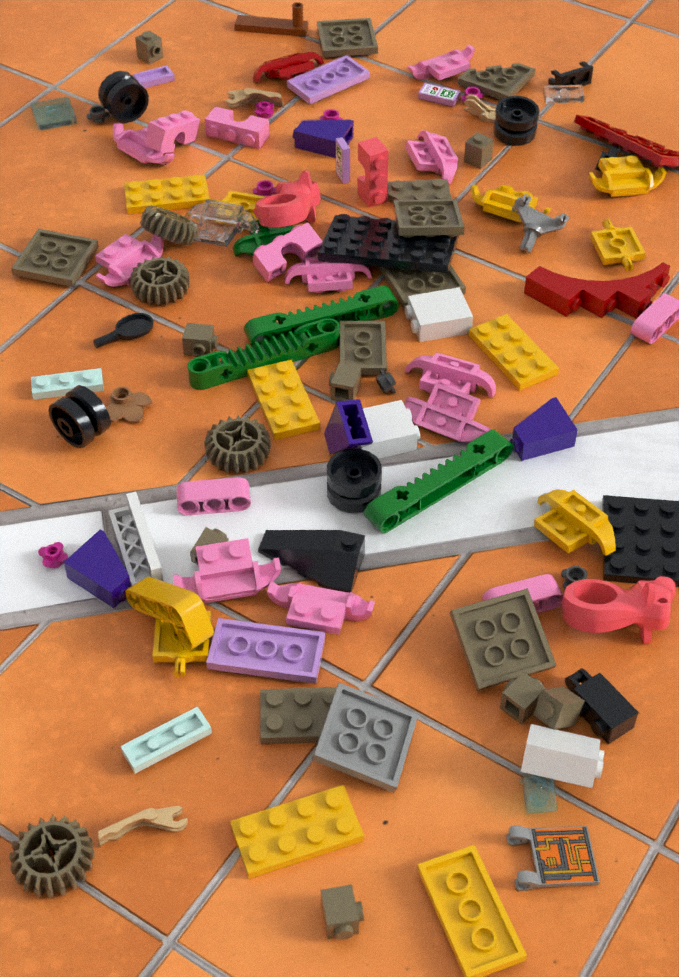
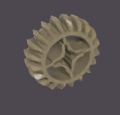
M147 206L142 213L141 226L151 234L157 235V237L183 245H191L194 239H196L197 224L181 214L156 206Z
M162 255L160 258L152 257L151 260L144 259V263H137V267L133 268L130 277L131 290L136 299H141L142 303L148 302L149 305L157 303L159 306L161 303L168 305V302L176 303L177 299H183V294H187L190 284L189 272L184 263H179L178 259L172 260L170 256L163 258Z
M239 415L236 419L228 416L227 421L220 419L218 425L212 424V428L207 431L204 441L206 456L210 460L211 465H216L218 470L225 468L227 473L233 470L236 474L242 470L247 473L249 468L256 470L258 465H263L265 459L268 458L271 448L270 435L268 430L265 429L264 424H259L257 419L250 421L248 416L245 419H241Z
M52 814L50 821L45 822L40 817L39 825L34 826L28 823V832L19 831L18 837L20 841L13 842L12 848L14 852H11L9 856L12 863L10 868L12 874L15 875L17 884L23 885L24 890L28 894L34 890L35 895L40 898L46 891L48 897L52 899L55 891H60V894L65 896V888L70 886L74 890L77 889L76 880L86 881L85 871H92L91 860L94 859L95 854L92 849V839L88 836V832L84 827L80 828L79 822L76 819L69 823V819L64 815L60 821H57V818ZM50 849H52L53 855H55V863H52Z

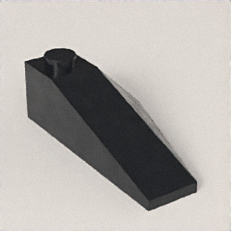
M266 530L258 552L271 560L279 558L280 565H288L294 568L300 576L304 578L308 576L314 579L322 588L350 593L353 590L365 556V535L343 530Z

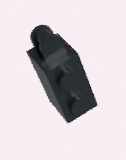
M581 668L565 678L567 688L584 700L579 716L583 717L591 725L593 732L598 737H602L607 744H610L634 728L638 711L601 673L592 677L585 669Z

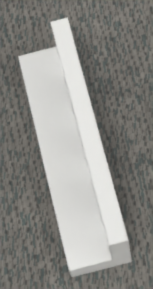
M137 493L126 494L128 506L109 510L108 512L126 571L130 577L131 586L137 583L135 577L140 570L150 574L152 578L163 581L162 567ZM131 515V519L127 524L116 520L117 517ZM128 532L137 536L133 543L123 540ZM134 551L144 555L139 562L129 559Z

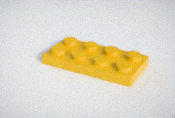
M206 175L124 183L128 214L143 213L147 206H156L167 210L208 206L209 192Z
M507 314L469 329L468 336L519 391L558 375L559 367Z
M292 360L247 370V377L274 441L320 430V421Z
M344 785L230 821L248 879L364 841V833Z
M475 844L418 864L417 871L464 977H484L526 961L527 954Z

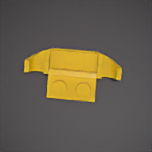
M637 156L609 157L599 159L598 167L603 173L602 178H596L593 172H589L588 178L599 191L609 193L611 197L648 194L649 190L660 185L667 172L663 167H659L656 172L651 173L649 168H644Z
M477 185L471 186V197L477 204L483 206V211L522 223L519 214L516 211H512L516 199L528 194L527 197L529 195L531 197L528 206L533 209L537 206L538 198L532 196V193L527 191L517 192L511 186L502 185L495 190L489 189L485 192L484 196L480 194ZM545 208L542 213L548 215L551 208Z
M556 489L538 497L537 503L542 505L547 502L550 505V510L534 519V527L569 554L586 543L592 545L596 542L599 543L602 554L605 556L616 550L614 531L608 520V515L575 490L568 492Z

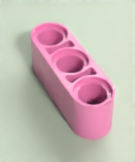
M666 293L662 294L635 320L630 333L649 344H653L679 319V300Z
M244 478L187 481L180 483L176 489L177 510L183 515L237 512L246 510L251 505L249 482Z
M544 574L489 589L483 594L482 601L528 588L536 612L540 613L560 606L563 594L554 577L550 574Z

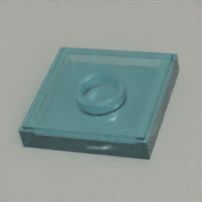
M68 97L30 104L39 131L77 124L76 116Z

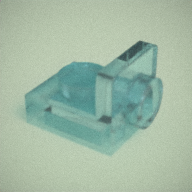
M526 773L527 777L519 779V784L523 785L526 814L557 811L554 779Z

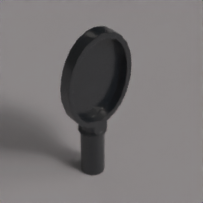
M145 313L127 315L117 322L116 330L94 339V346L99 348L113 341L116 342V340L121 338L136 339L142 337L152 330L154 325L153 318Z

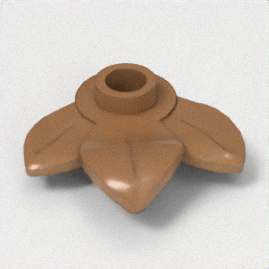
M117 387L113 390L110 396L111 403L106 409L110 415L111 422H116L123 418L129 423H139L144 417L142 407L150 405L152 400L145 393H132L127 387Z

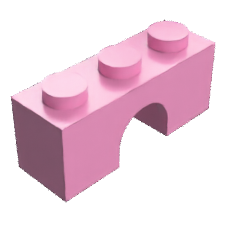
M214 107L205 118L206 136L258 149L262 147L269 137V119L250 115L247 120L236 122L233 121L232 110Z
M184 110L180 113L170 114V116L150 121L144 144L158 152H164L172 149L174 140L183 145L194 142L200 119L193 116L192 112Z
M308 222L302 226L297 225L286 235L277 236L268 245L259 246L254 252L253 264L266 282H269L285 273L287 262L283 258L284 254L294 253L304 262V258L313 257L318 254L323 242Z

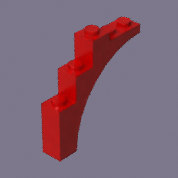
M662 262L652 270L638 276L609 281L571 278L539 266L526 276L524 294L565 317L582 307L600 318L617 308L637 319L652 305L651 298L661 287L664 288L669 282L670 265Z

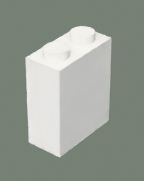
M460 287L408 296L405 316L407 319H410L412 333L417 335L419 342L469 334V329L472 328L473 315Z
M402 400L363 408L373 443L361 449L371 452L378 459L417 450V440L420 439V431L418 426L413 424L411 411L409 408L406 409Z
M531 724L521 772L593 788L594 778H601L605 751L599 750L600 739Z

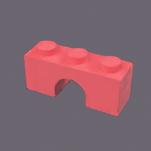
M377 137L358 142V161L362 164L365 175L358 177L357 194L368 207L387 202L389 150Z

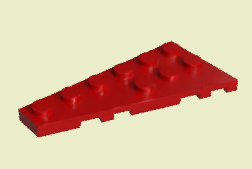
M576 115L574 123L580 125L581 130L592 131L594 136L601 139L607 138L608 143L615 146L621 145L623 146L622 150L629 153L635 152L638 158L643 160L649 159L654 166L661 168L663 165L669 168L679 166V151L665 149V146L638 135L627 134L626 130L610 127V124L590 116Z

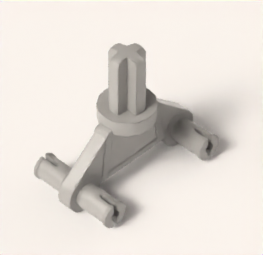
M525 194L523 197L516 199L512 211H516L525 226L523 229L525 235L520 244V249L523 252L530 253L537 238L545 233L561 230L565 227L569 216L563 213L553 219L529 207L531 197L530 195L527 197L528 194Z

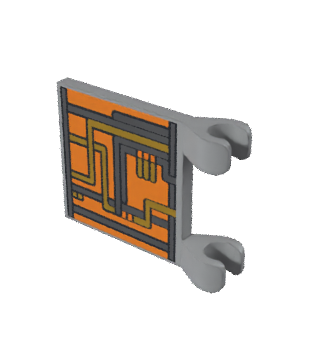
M511 826L509 828V833L506 836L508 845L519 846L530 843L535 872L519 871L517 873V878L515 879L516 890L528 891L540 887L599 885L600 881L587 826L552 828Z

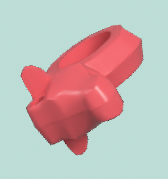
M305 170L301 173L299 180L279 182L276 186L277 194L258 200L253 211L260 225L264 227H285L297 224L305 219L314 223L316 221V206L320 204L317 182H311L309 171Z
M662 576L652 581L639 580L629 590H623L616 584L597 579L574 581L566 587L563 595V620L569 626L589 633L609 632L635 623L639 628L642 643L648 644L651 643L653 629L663 630L668 628L671 604L676 594V585L671 578Z

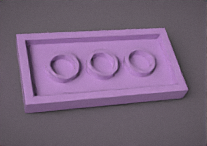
M346 55L287 80V87L307 103L312 104L369 79L370 71Z
M218 618L206 666L207 669L316 684L326 632Z

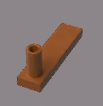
M295 2L292 4V19L238 15L234 26L235 31L306 37L309 24L308 21L303 20V4Z

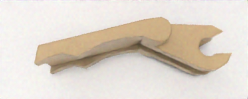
M252 88L229 91L227 94L230 95L228 97L230 99H225L228 107L231 109H236L246 103L252 104L263 101L273 103L274 106L284 107L280 93Z
M470 94L466 96L467 100L464 101L467 106L464 107L466 112L478 116L480 121L495 122V108L482 102L476 95Z
M180 806L160 809L149 808L98 831L100 847L110 840L117 841L126 833L143 826L155 827L175 833L181 832L186 828L188 818L180 819L179 821L173 820V818L183 813L181 811L183 807Z

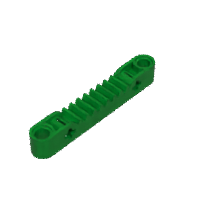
M379 286L359 291L353 298L347 296V301L340 298L339 303L332 300L331 305L322 303V307L314 305L312 310L305 307V312L297 309V314L291 311L288 312V315L279 312L251 319L245 324L244 332L253 347L256 341L259 345L262 344L263 339L270 342L272 336H275L277 340L282 333L287 337L289 331L294 333L302 325L326 318L338 321L339 325L340 321H374L386 318L397 312L399 302L388 286Z
M326 318L302 325L294 333L289 331L287 337L282 333L277 340L275 336H272L270 342L263 339L260 345L257 341L253 347L246 344L244 350L239 346L236 352H233L232 349H229L228 353L221 350L193 358L187 365L190 386L196 390H205L247 377L248 369L287 360L295 362L334 350L340 344L339 322Z
M492 429L471 441L467 445L466 451H460V456L454 454L452 461L446 459L445 465L439 463L437 470L431 468L430 475L423 473L422 479L416 477L414 484L407 482V486L394 487L375 498L367 505L364 516L380 532L387 533L504 462L513 452L514 446L498 431Z

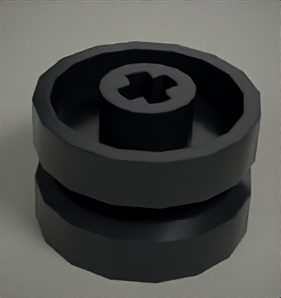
M113 72L103 80L98 90V98L101 105L119 122L128 123L135 121L146 111L149 103L147 90L129 72Z
M509 96L499 101L496 106V119L493 129L496 138L505 144L514 146L530 143L535 139L537 132L538 105L533 100L522 96Z
M78 385L66 393L65 397H61L53 402L48 409L50 419L59 434L72 446L80 449L91 443L95 436H99L108 430L111 425L110 415L105 405L93 391L85 386Z
M356 448L339 451L330 458L327 464V497L333 506L345 512L361 513L365 511L371 501L381 495L382 464L377 456L369 451Z

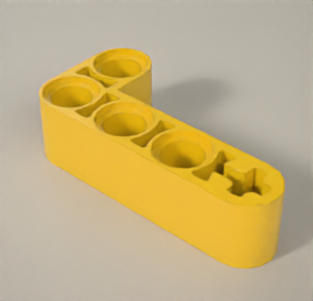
M149 576L125 590L126 599L133 609L173 624L179 641L186 649L192 650L214 635L205 606L200 597L193 591Z

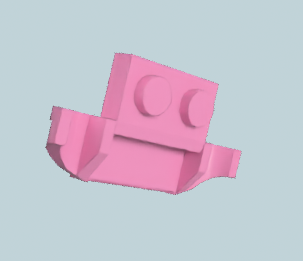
M467 45L462 51L455 49L441 56L418 62L414 66L409 65L408 70L419 80L433 76L437 80H442L470 69L469 61L474 54L475 48Z
M113 124V138L117 143L118 149L144 164L158 163L165 165L173 161L175 154L170 152H174V143L172 149L158 152L144 144L148 128L136 131L132 129L124 130L123 124Z
M422 130L419 132L417 139L424 140L423 142L407 140L405 148L417 170L442 174L441 179H448V184L452 183L459 159L446 137Z
M124 234L95 255L96 262L109 270L106 276L98 273L96 275L97 280L112 287L124 284L130 286L133 268L137 267V263H144V259L160 258L163 252L164 239L153 234L150 243L145 240L140 242Z
M318 257L304 258L305 262L291 266L287 270L284 280L285 284H290L291 278L301 275L302 283H307L309 292L323 293L329 290L344 292L347 289H353L354 271L364 272L367 278H372L367 265L320 261Z
M437 352L434 356L425 355L413 359L405 369V372L409 373L415 367L422 368L423 373L419 382V389L426 390L430 394L436 382L469 394L470 391L475 392L479 385L487 390L488 397L493 398L496 393L495 382L488 373L480 370V365Z
M437 382L427 402L407 397L404 403L406 409L409 408L411 411L412 422L417 426L424 427L460 443H470L491 430L473 421L481 402L479 398Z
M248 538L196 546L199 571H194L195 576L181 577L175 574L173 575V582L175 586L196 593L204 603L253 596L267 588L270 582H274L281 572L279 558H274L273 561L264 565H258V561L252 562Z
M270 582L267 590L268 597L275 604L289 609L286 625L340 635L344 619L350 621L366 620L371 616L375 603L372 600L366 602L352 592L347 593L301 583L279 586L275 582Z

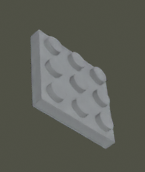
M339 682L312 760L394 793L399 783L418 714Z

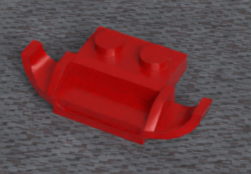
M315 52L295 53L265 61L254 72L253 81L259 82L262 73H265L267 78L275 77L281 78V81L292 78L293 74L298 73L299 76L308 72V70L315 69L314 63L310 59H314L317 64H324V61Z

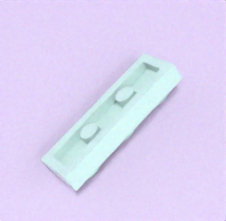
M101 368L31 377L33 400L65 396L67 392L78 385L85 386L93 392L104 391Z
M196 707L120 747L122 754L136 774L212 734V728L200 709Z

